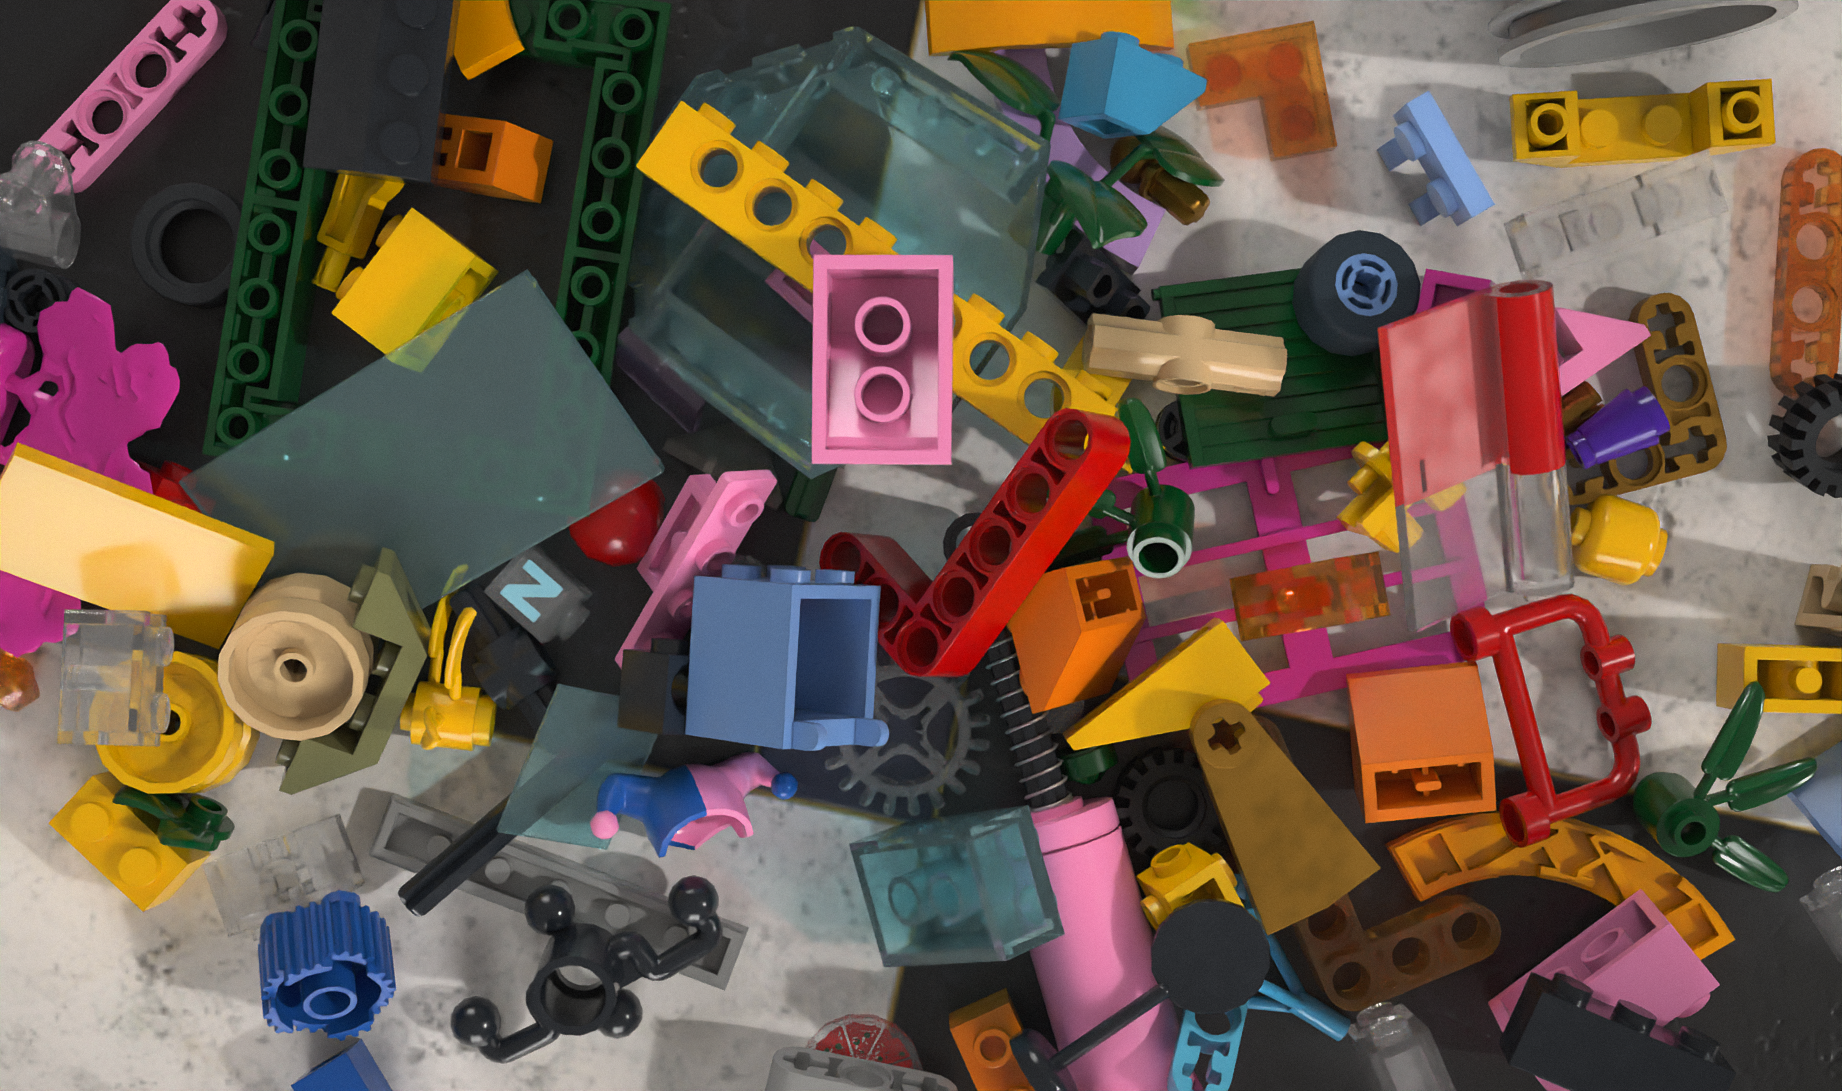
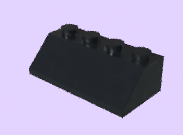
M323 0L303 168L437 188L461 0Z

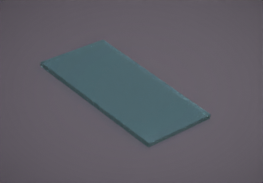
M527 269L183 477L179 484L204 515L275 542L274 555L257 583L259 587H262L271 579L299 572L328 576L351 588L362 563L374 567L382 547L395 551L419 605L423 609L662 474L665 467L661 463L660 457L652 450L546 297L536 278Z

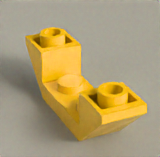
M1772 79L1707 82L1690 93L1578 99L1576 90L1512 94L1509 97L1514 162L1568 168L1682 161L1766 147L1776 143Z

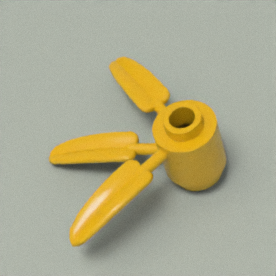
M468 562L460 563L454 568L440 597L430 633L428 656L431 660L428 681H420L416 693L410 692L400 714V730L410 731L411 744L420 745L424 750L440 747L474 751L475 745L490 747L493 739L497 704L489 695H482V688L462 686V652L468 631L477 614L472 607L464 608L458 617L446 660L444 683H440L444 640L452 611L450 599L459 591L469 568Z

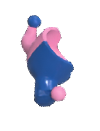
M756 752L738 754L712 766L703 764L681 765L670 769L660 777L613 773L605 779L598 789L597 813L591 819L590 826L594 836L600 839H610L619 829L616 814H624L637 819L644 824L648 840L654 847L658 857L661 858L666 856L668 845L696 850L704 842L729 826L733 827L740 838L752 836L754 833L744 802L748 793L762 785L770 787L772 793L779 799L786 800L793 797L796 793L798 781L788 772L780 773Z

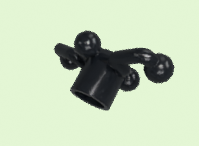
M692 875L681 878L672 887L668 895V906L672 916L679 923L695 927L697 931L659 955L656 954L644 936L636 932L623 931L612 935L608 930L595 924H574L575 904L572 895L563 887L553 884L538 887L528 896L525 902L524 914L528 925L535 932L552 937L543 951L534 979L526 991V1006L536 1023L502 1038L499 1034L501 1018L497 1006L488 998L473 996L461 1001L451 1014L450 1026L454 1038L462 1045L477 1047L486 1059L494 1063L505 1064L551 1044L558 1039L560 1034L581 1036L598 1029L607 1037L619 1039L629 1036L638 1028L642 1020L643 1009L639 998L631 990L624 989L623 987L641 977L651 981H663L671 978L711 953L719 945L722 939L723 926L716 913L719 906V897L715 886L704 877ZM581 966L592 971L601 981L591 985H577L568 981L562 975L559 968Z

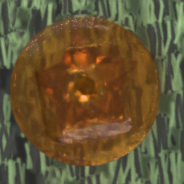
M0 648V705L9 711L19 712L40 696L34 669L25 658H17Z

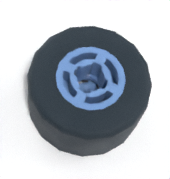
M1356 230L1335 236L1304 263L1294 281L1292 304L1298 324L1312 342L1331 353L1357 356L1373 352L1379 348V327L1415 314L1420 298L1421 283L1414 262L1401 245L1381 233ZM1354 281L1360 282L1364 286H1360L1359 284L1354 283Z

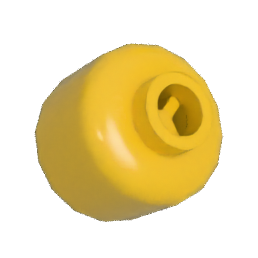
M1611 494L1600 495L1594 502H1590L1585 509L1576 507L1571 513L1564 531V542L1572 545V562L1576 568L1584 573L1626 586L1637 582L1642 575L1646 577L1653 575L1661 563L1668 538L1667 531L1660 528L1657 512L1648 506Z

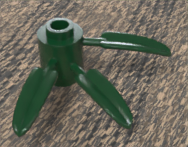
M1135 397L1123 398L1118 403L1119 420L1128 429L1131 443L1128 455L1130 466L1134 472L1144 474L1147 487L1134 497L1130 513L1113 506L1116 502V496L1111 490L1105 489L1087 514L1096 519H1103L1108 516L1129 526V528L1107 535L1106 529L1100 525L1074 532L1045 573L1108 555L1113 552L1115 545L1127 542V552L1134 566L1139 572L1148 577H1171L1178 573L1189 561L1193 546L1195 506L1190 496L1183 490L1175 486L1159 484L1157 472L1166 467L1167 460L1154 420L1140 399ZM1048 488L1047 497H1046V498H1048V499H1049V492H1050V491H1049V488Z
M1753 681L1743 690L1702 761L1701 769L1705 774L1695 788L1685 777L1676 773H1652L1644 777L1636 786L1633 794V811L1640 824L1662 849L1670 855L1690 857L1712 846L1715 848L1712 853V860L1716 865L1754 887L1777 893L1788 884L1789 876L1778 864L1739 836L1728 835L1724 839L1717 836L1720 820L1713 806L1728 802L1731 810L1741 812L1783 797L1800 788L1814 777L1817 770L1816 760L1807 757L1729 781L1726 785V790L1708 794L1717 777L1723 781L1734 777L1756 734L1763 713L1765 693L1760 683Z

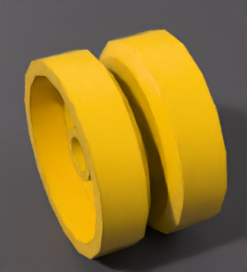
M180 651L148 652L123 663L104 682L92 711V739L102 764L121 783L148 794L205 793L226 784L249 763L260 738V731L246 725L227 705L218 683V661L207 656ZM180 721V727L176 732L175 722Z

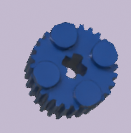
M338 890L324 896L320 905L313 901L309 902V906L306 908L300 905L295 906V912L293 913L285 911L270 914L265 917L260 926V944H258L263 1018L267 1019L269 1027L274 1026V1031L277 1034L281 1032L293 1034V1025L296 1026V1031L309 1028L310 1033L323 1029L324 1032H327V1038H337L340 1041L345 1040L347 1035L359 1036V1031L361 1030L367 1032L371 1030L374 1014L381 1012L380 1006H388V999L393 998L394 991L397 990L389 926H386L385 918H380L379 912H370V907L367 905L361 907L360 897L356 893Z

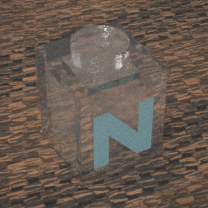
M526 543L484 590V593L541 643L553 640L557 634L563 640H567L589 616L590 611L583 605L593 594L592 591L537 543Z

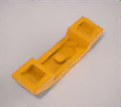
M925 0L929 56H950L951 52L963 50L995 52L1006 49L1072 48V43L1098 40L1101 38L1102 33L1109 31L1127 33L1137 37L1140 41L1139 47L1147 51H1167L1174 48L1171 0Z

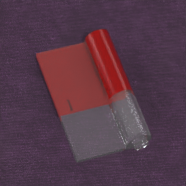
M1544 280L1504 282L1379 327L1378 338L1407 630L1418 633L1457 615L1458 612L1472 608L1504 592L1523 595V599L1531 603L1537 600L1553 598L1573 588L1575 575L1553 284Z

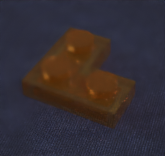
M1314 20L1199 41L1187 45L1186 55L1189 71L1207 79L1205 92L1195 99L1197 111L1259 100L1270 162L1333 151L1337 147Z

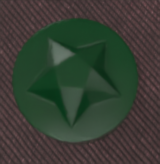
M1113 743L1073 750L1070 745H1067L1056 751L1057 758L1063 760L1060 769L1061 773L1067 776L1065 782L1075 781L1082 785H1091L1100 781L1106 771L1119 762Z

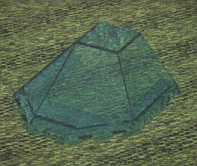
M851 26L833 32L834 40L803 49L799 44H795L752 58L753 66L724 74L719 69L695 76L651 138L650 144L681 100L696 111L705 102L736 125L730 134L750 149L759 140L785 158L790 164L784 173L793 180L806 187L812 178L839 196L844 202L838 211L851 221L860 225L866 216L894 235L898 240L891 249L898 254L953 255L954 293L966 302L975 293L1005 314L999 325L1007 331H1012L1027 310L1051 144L860 27ZM729 155L713 157L704 169L705 183L712 187H723L729 184L737 173L736 159ZM645 176L627 283L634 288L635 318L629 319V335L632 345L810 479L843 465L812 464L813 325L765 283L767 277L776 268ZM779 192L770 193L763 197L757 207L758 220L769 226L783 223L791 213L792 202L790 197ZM825 230L814 237V240L831 255H843L846 250V239L837 231ZM985 343L973 351L970 357V365L977 376L981 374L999 349V345ZM954 393L952 396V413L962 400Z

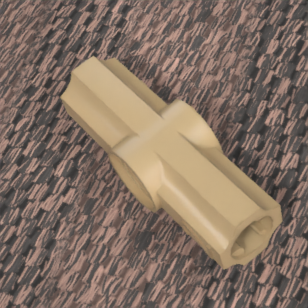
M1092 313L1088 319L1083 339L1082 362L1084 371L1089 374L1153 381L1155 389L1172 394H1201L1210 391V389L1274 397L1280 392L1283 376L1286 372L1287 349L1284 346V339L1282 337L1215 329V324L1211 320L1197 316L1173 315L1162 317L1157 321Z

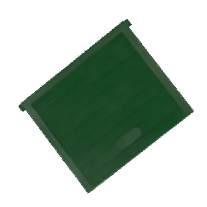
M1301 268L1166 285L1151 289L1152 301H1158L1161 318L1173 315L1202 317L1211 320L1215 324V329L1282 337L1284 339V346L1287 349L1286 372L1283 376L1280 392L1274 397L1210 389V391L1201 394H1176L1189 470L1353 447L1362 441L1374 444L1389 440L1380 348L1357 356H1347L1331 353L1311 341L1298 324L1292 304L1294 281ZM1354 281V283L1364 286L1362 283Z

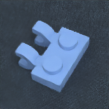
M1430 91L1406 103L1393 115L1398 124L1394 128L1395 138L1379 147L1377 151L1389 171L1400 166L1408 159L1413 162L1417 159L1419 160L1431 182L1426 185L1427 193L1408 205L1421 226L1440 214L1445 218L1451 216L1456 226H1459L1495 205Z

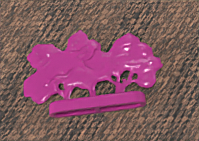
M77 287L71 291L68 301L55 302L52 306L40 311L37 331L43 359L40 371L29 376L35 358V346L31 338L27 334L5 323H1L0 464L6 465L17 442L153 494L149 472L141 469L139 464L130 458L127 444L148 430L160 428L164 417L179 393L180 379L177 369L170 366L169 355L164 345L160 342L154 344H134L122 353L117 351L111 305ZM45 381H52L57 384L59 391L54 396L39 391V388ZM20 399L31 414L30 422L15 437L13 443L4 447L1 444ZM0 570L1 649L18 658L25 653L35 652L44 642L57 643L79 633L81 628V599Z

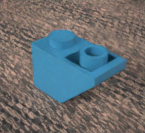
M1115 31L1104 32L1098 40L1072 43L1058 119L1103 139L1150 134L1203 94L1206 89L1207 79L1183 68V60L1176 56L1152 53L1139 47L1140 41L1133 35Z

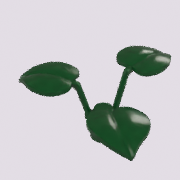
M982 50L951 52L947 59L948 61H960L998 99L1019 111L1035 115L1040 122L1041 129L1030 176L1022 187V190L1030 195V197L1011 225V229L1016 237L1039 253L1054 255L1076 221L1081 225L1094 250L1118 239L1142 235L1148 226L1145 217L1124 195L1111 187L1140 160L1156 159L1171 175L1195 185L1219 187L1225 181L1217 170L1208 164L1190 143L1173 131L1159 126L1150 134L1134 136L1142 144L1135 147L1100 181H1094L1083 171L1069 163L1053 160L1046 169L1050 179L1048 182H1043L1041 178L1056 120L1055 114L1052 111H1056L1061 104L1055 93L1030 69L998 53Z

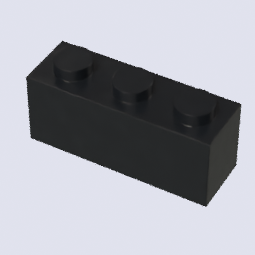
M1533 972L1530 973L1499 1040V1045L1509 1065L1570 1091H1728L1736 1075L1734 1069L1719 1051L1721 1044L1712 1037L1687 1026H1682L1679 1034L1655 1024L1657 1017L1654 1014L1626 1000L1619 999L1615 1007L1592 997L1594 991L1589 986L1561 973H1555L1552 980Z

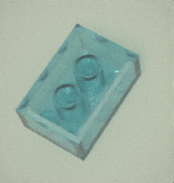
M1028 805L907 821L849 843L884 967L1007 961L1065 934L1057 908V899L1052 890L1039 845L1038 832L1033 824Z

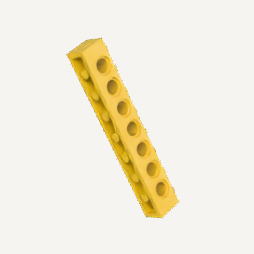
M681 100L636 164V167L645 176L812 294L813 259L810 253V246L814 237L822 231L834 230L845 237L846 250L843 255H900L891 249L898 240L894 235L866 216L860 225L851 221L838 211L844 202L839 196L812 178L806 187L793 180L784 173L790 164L785 158L759 140H757L752 149L745 146L730 135L736 125L705 102L696 111ZM729 155L735 158L737 161V173L729 184L723 187H712L705 183L704 169L713 157ZM770 193H783L790 197L792 202L789 217L783 223L775 226L761 223L757 217V207L761 199ZM954 293L953 393L1027 446H1030L1049 419L1036 417L1026 408L1024 402L1025 391L1034 382L1049 381L1058 387L1062 395L1060 410L1071 408L1112 416L1118 411L1115 406L1107 401L1113 391L1100 380L1083 369L1078 372L1075 378L1053 363L1059 353L1042 339L1029 331L1024 334L1021 340L999 325L1005 314L975 293L966 302ZM985 343H994L1006 351L1009 358V366L1001 377L987 380L974 373L970 365V357L978 346ZM1088 434L1085 438L1084 449L1088 445Z

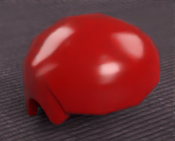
M622 463L597 468L590 516L568 514L570 536L591 560L612 567L636 563L648 552L650 544L663 523L664 495L660 487L644 470Z

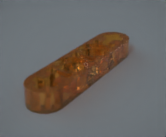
M1827 148L1812 149L1790 160L1784 168L1781 179L1769 370L1775 387L1784 395L1798 398L1799 395L1793 387L1802 381V376L1799 373L1791 372V362L1803 358L1804 346L1805 361L1816 365L1815 375L1826 374L1834 378V374L1838 371L1842 316V156L1836 151ZM1817 164V173L1828 177V185L1816 190L1814 201L1813 183L1803 181V172L1813 169ZM1814 203V209L1826 206L1828 212L1818 211L1801 215L1799 207L1803 208ZM1810 224L1818 227L1826 237V249L1819 259L1806 258L1797 247L1796 238L1804 225ZM1803 287L1813 289L1822 300L1823 308L1821 315L1813 323L1800 320L1793 311L1792 302L1794 295ZM1819 332L1820 334L1819 340L1805 343V339L1791 341V333L1804 335ZM1813 376L1804 379V382L1815 387Z

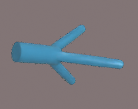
M1265 933L1270 945V955L1290 992L1264 980L1258 991L1268 997L1253 995L1249 999L1247 1009L1292 1013L1332 1039L1340 1041L1349 1030L1350 1019L1305 991L1275 934L1272 933L1267 936Z

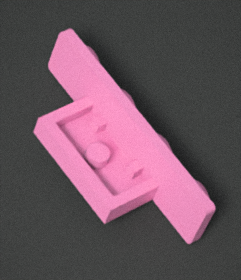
M770 470L725 472L719 477L717 483L710 474L689 476L650 544L648 552L637 567V570L653 593L615 657V661L621 670L623 649L650 650L651 638L684 639L692 622L694 576H721L722 564H731L733 562L737 548L752 523L761 515L764 503L777 483V479Z

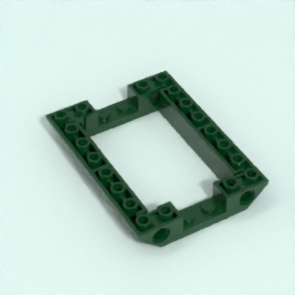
M276 0L202 454L589 517L645 175L636 167V164L646 152L651 142L672 4L654 0H509L514 24L525 50L512 56V58L594 71L534 437L535 443H529L474 432L468 433L321 407L298 405L317 285L311 281L314 279L320 264L324 246L323 243L317 240V235L330 205L335 173L303 168L323 0Z

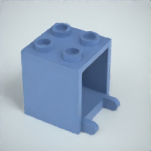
M722 564L721 576H694L686 735L777 749L817 751L825 746L853 744L874 747L882 746L887 742L889 738L887 724L882 720L873 719L881 586L854 584L855 571L815 569V580H810L811 570H806V567L788 565H767L766 577H761L762 566L744 564Z

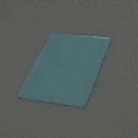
M557 684L498 823L497 831L499 833L607 850L612 838L600 839L594 836L590 826L591 819L597 813L598 789L610 774L626 773L640 775L649 754L652 753L651 749L658 734L617 728L619 696ZM616 814L618 824L623 814Z

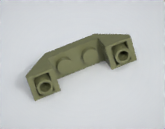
M382 547L374 567L362 563L347 599L357 603L352 627L385 640L372 674L381 677L373 695L364 692L349 723L345 722L330 734L303 741L283 739L275 759L276 764L285 766L279 788L281 792L293 795L378 764L426 660L431 633L426 617L393 550Z

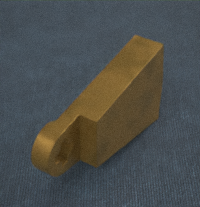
M1216 699L1204 704L1197 710L1190 723V741L1202 768L1203 780L1253 910L1267 936L1328 908L1381 869L1244 706L1233 700ZM1221 717L1229 725L1235 724L1238 721L1241 725V728L1233 734L1237 744L1228 750L1220 743L1209 746L1207 741L1215 734L1212 723Z

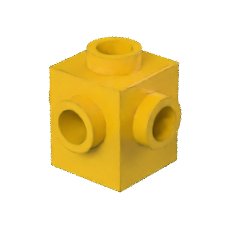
M1189 842L1162 850L1151 860V867L1135 876L1146 895V898L1140 901V905L1146 918L1156 931L1159 925L1176 908L1196 899L1221 898L1243 906L1234 889L1237 886L1236 877L1222 856L1216 852L1210 855Z

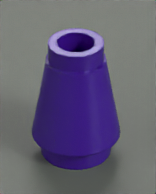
M1642 386L1633 392L1625 388L1580 425L1575 432L1567 435L1565 439L1579 465L1586 470L1595 464L1599 465L1659 444L1658 437L1670 431V424L1659 402L1647 387Z

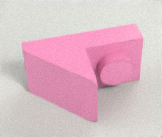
M1555 307L1557 344L1565 354L1562 357L1558 351L1561 396L1650 337L1651 334L1644 324Z

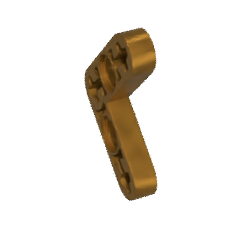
M1659 293L1639 301L1631 310L1628 319L1629 322L1644 324L1651 334L1650 337L1635 346L1633 350L1642 384L1657 399L1670 424V431L1661 435L1659 444L1643 449L1648 459L1646 471L1637 479L1626 478L1619 472L1616 466V459L1600 464L1603 476L1577 482V493L1573 495L1570 486L1559 487L1556 475L1566 471L1565 464L1557 470L1538 474L1539 486L1543 494L1551 502L1562 506L1582 505L1594 502L1602 494L1617 496L1705 473L1717 467L1723 460L1727 450L1726 434L1695 316L1689 303L1681 296L1672 293ZM1656 306H1658L1662 315L1672 314L1675 326L1669 327L1665 332L1669 349L1682 345L1684 355H1673L1656 362L1654 352L1667 349L1662 332H1650L1647 320L1657 315ZM1672 366L1684 368L1692 378L1693 388L1691 394L1682 402L1670 400L1662 389V377L1667 369ZM1688 428H1690L1693 436H1704L1706 448L1697 451L1698 462H1696L1693 454H1682L1665 458V453L1661 446L1685 442L1689 439ZM1566 448V460L1569 461L1572 468H1582L1570 449ZM1665 463L1669 467L1668 472H1665ZM1605 479L1609 486L1603 489V482Z

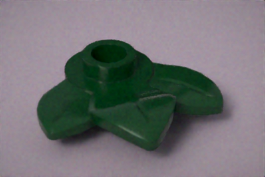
M126 785L115 794L112 800L115 804L136 807L161 819L157 829V837L161 844L167 846L215 851L221 841L231 837L235 828L232 820L226 816L228 813L227 808L220 802L206 796L194 795L188 800L178 793L148 794Z

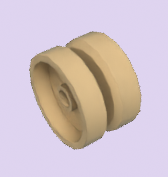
M298 572L271 579L250 595L218 657V683L227 705L246 725L273 738L303 741L328 735L351 718L363 697L368 684V677L377 660L379 637L352 627L357 603L347 600L350 587L328 576Z

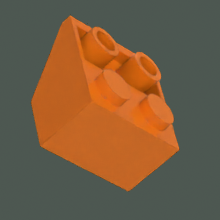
M1129 556L1070 566L1044 573L1006 624L1013 636L1020 664V683L1024 693L1028 696L1032 714L1110 692L1147 618L1133 563Z
M1476 661L1472 663L1458 662L1346 674L1354 790L1365 823L1496 811L1494 752Z

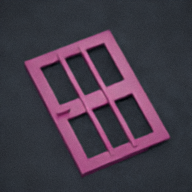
M1386 442L1371 445L1379 450ZM1356 446L1189 470L1188 462L1165 467L1157 472L1159 484L1175 486L1188 495L1246 482L1258 537L1194 551L1189 561L1183 567L1261 550L1272 600L1149 627L1148 618H1146L1124 662L1128 681L1133 680L1157 661L1152 639L1200 629L1214 617L1223 620L1224 623L1273 612H1276L1288 668L1263 673L1270 684L1259 692L1264 700L1258 707L1347 688L1346 674L1464 662L1465 660L1459 655L1454 646L1450 632L1333 658L1320 603L1322 601L1443 575L1452 615L1476 606L1485 607L1459 494L1446 506L1437 511L1427 509L1421 501L1406 504L1402 508L1408 517L1424 513L1429 514L1440 562L1317 589L1306 540L1348 530L1338 519L1303 527L1290 472L1353 458L1351 451ZM1136 473L1114 478L1106 489L1111 490L1116 496V502L1113 506L1123 510L1131 508L1134 497L1147 487L1144 474ZM1090 516L1092 526L1100 525L1104 527L1107 535L1127 529L1125 524L1108 516L1103 519H1096ZM1127 542L1115 545L1112 553L1099 557L1100 561L1129 556ZM1133 564L1134 571H1135V575H1136V579H1137V583H1138V586H1139V590H1140V594H1141V598H1142V602H1143V606H1144V610H1145V614H1146V617H1147V613H1146V609H1145V605H1144V600H1143V596H1142V591H1141V587H1140V583H1139V578H1138V577H1142V576H1146V575H1144V574H1142L1141 572H1139V571L1136 569V567L1134 566V564Z

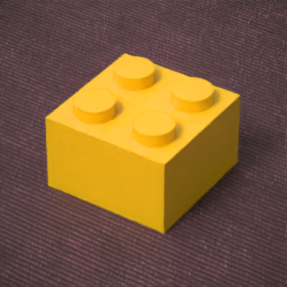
M411 207L405 217L401 214L396 215L382 229L376 240V246L380 249L366 268L363 269L360 266L355 268L343 280L336 293V298L340 302L331 313L393 361L424 371L499 271L438 224Z

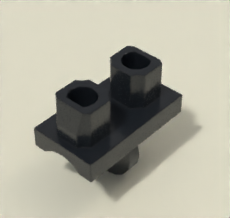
M1071 229L1065 238L1063 252H1056L1047 258L1045 271L1041 272L1035 281L1037 285L1085 329L1092 313L1144 320L1151 307L1138 295L1141 290L1099 248L1094 250L1089 239L1084 234L1074 229Z

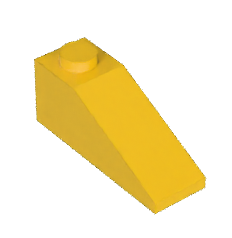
M1214 617L1062 734L1073 750H1079L1189 729L1191 720L1197 710L1212 700H1233L1240 703L1249 712H1252L1264 700L1259 692L1268 686L1270 682L1224 621ZM1223 718L1216 719L1212 724L1219 723Z

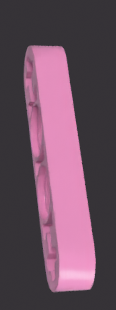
M170 0L36 142L31 150L30 166L38 182L50 189L66 194L79 193L91 186L220 49L226 39L228 29L226 18L221 10L209 0ZM190 12L197 17L203 16L201 22L207 30L199 38L192 33L186 34L188 27L183 22V19ZM164 36L176 43L178 48L187 53L182 60L174 52L159 43ZM148 55H161L167 66L164 80L156 87H141L135 75L136 66L139 61ZM104 101H117L123 111V120L120 127L113 133L99 134L92 122L94 110ZM77 129L84 137L99 144V148L95 152L82 146L83 141L73 136ZM58 151L69 155L74 153L70 158V162L76 169L70 176L60 172L54 174L59 166L53 157Z

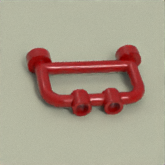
M1571 593L1553 595L1491 615L1483 606H1476L1453 614L1450 620V633L1459 655L1470 663L1492 656L1528 791L1503 799L1499 806L1500 820L1510 841L1519 848L1544 841L1550 835V824L1613 803L1626 795L1636 782L1641 765L1636 735L1648 731L1652 724L1651 713L1645 701L1638 695L1625 696L1620 674L1632 670L1635 666V653L1629 640L1621 634L1610 637L1600 610L1588 599ZM1562 619H1570L1579 626L1585 645L1581 648L1580 659L1585 673L1596 685L1601 704L1596 712L1597 724L1602 735L1611 742L1614 753V765L1609 775L1603 779L1556 795L1513 635Z

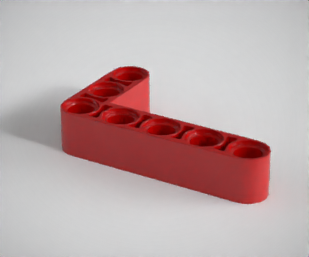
M1071 408L1055 412L1047 420L933 581L894 539L882 535L850 532L833 534L824 543L821 550L820 569L855 571L854 584L881 586L878 642L906 673L917 677H961L967 675L979 663L1124 465L1129 455L1131 443L1128 429L1121 420L1112 415ZM1088 434V445L1084 449L1085 438ZM1048 488H1049V491H1050V492H1049V499H1048V501H1047V500H1046V497H1047V491H1048Z

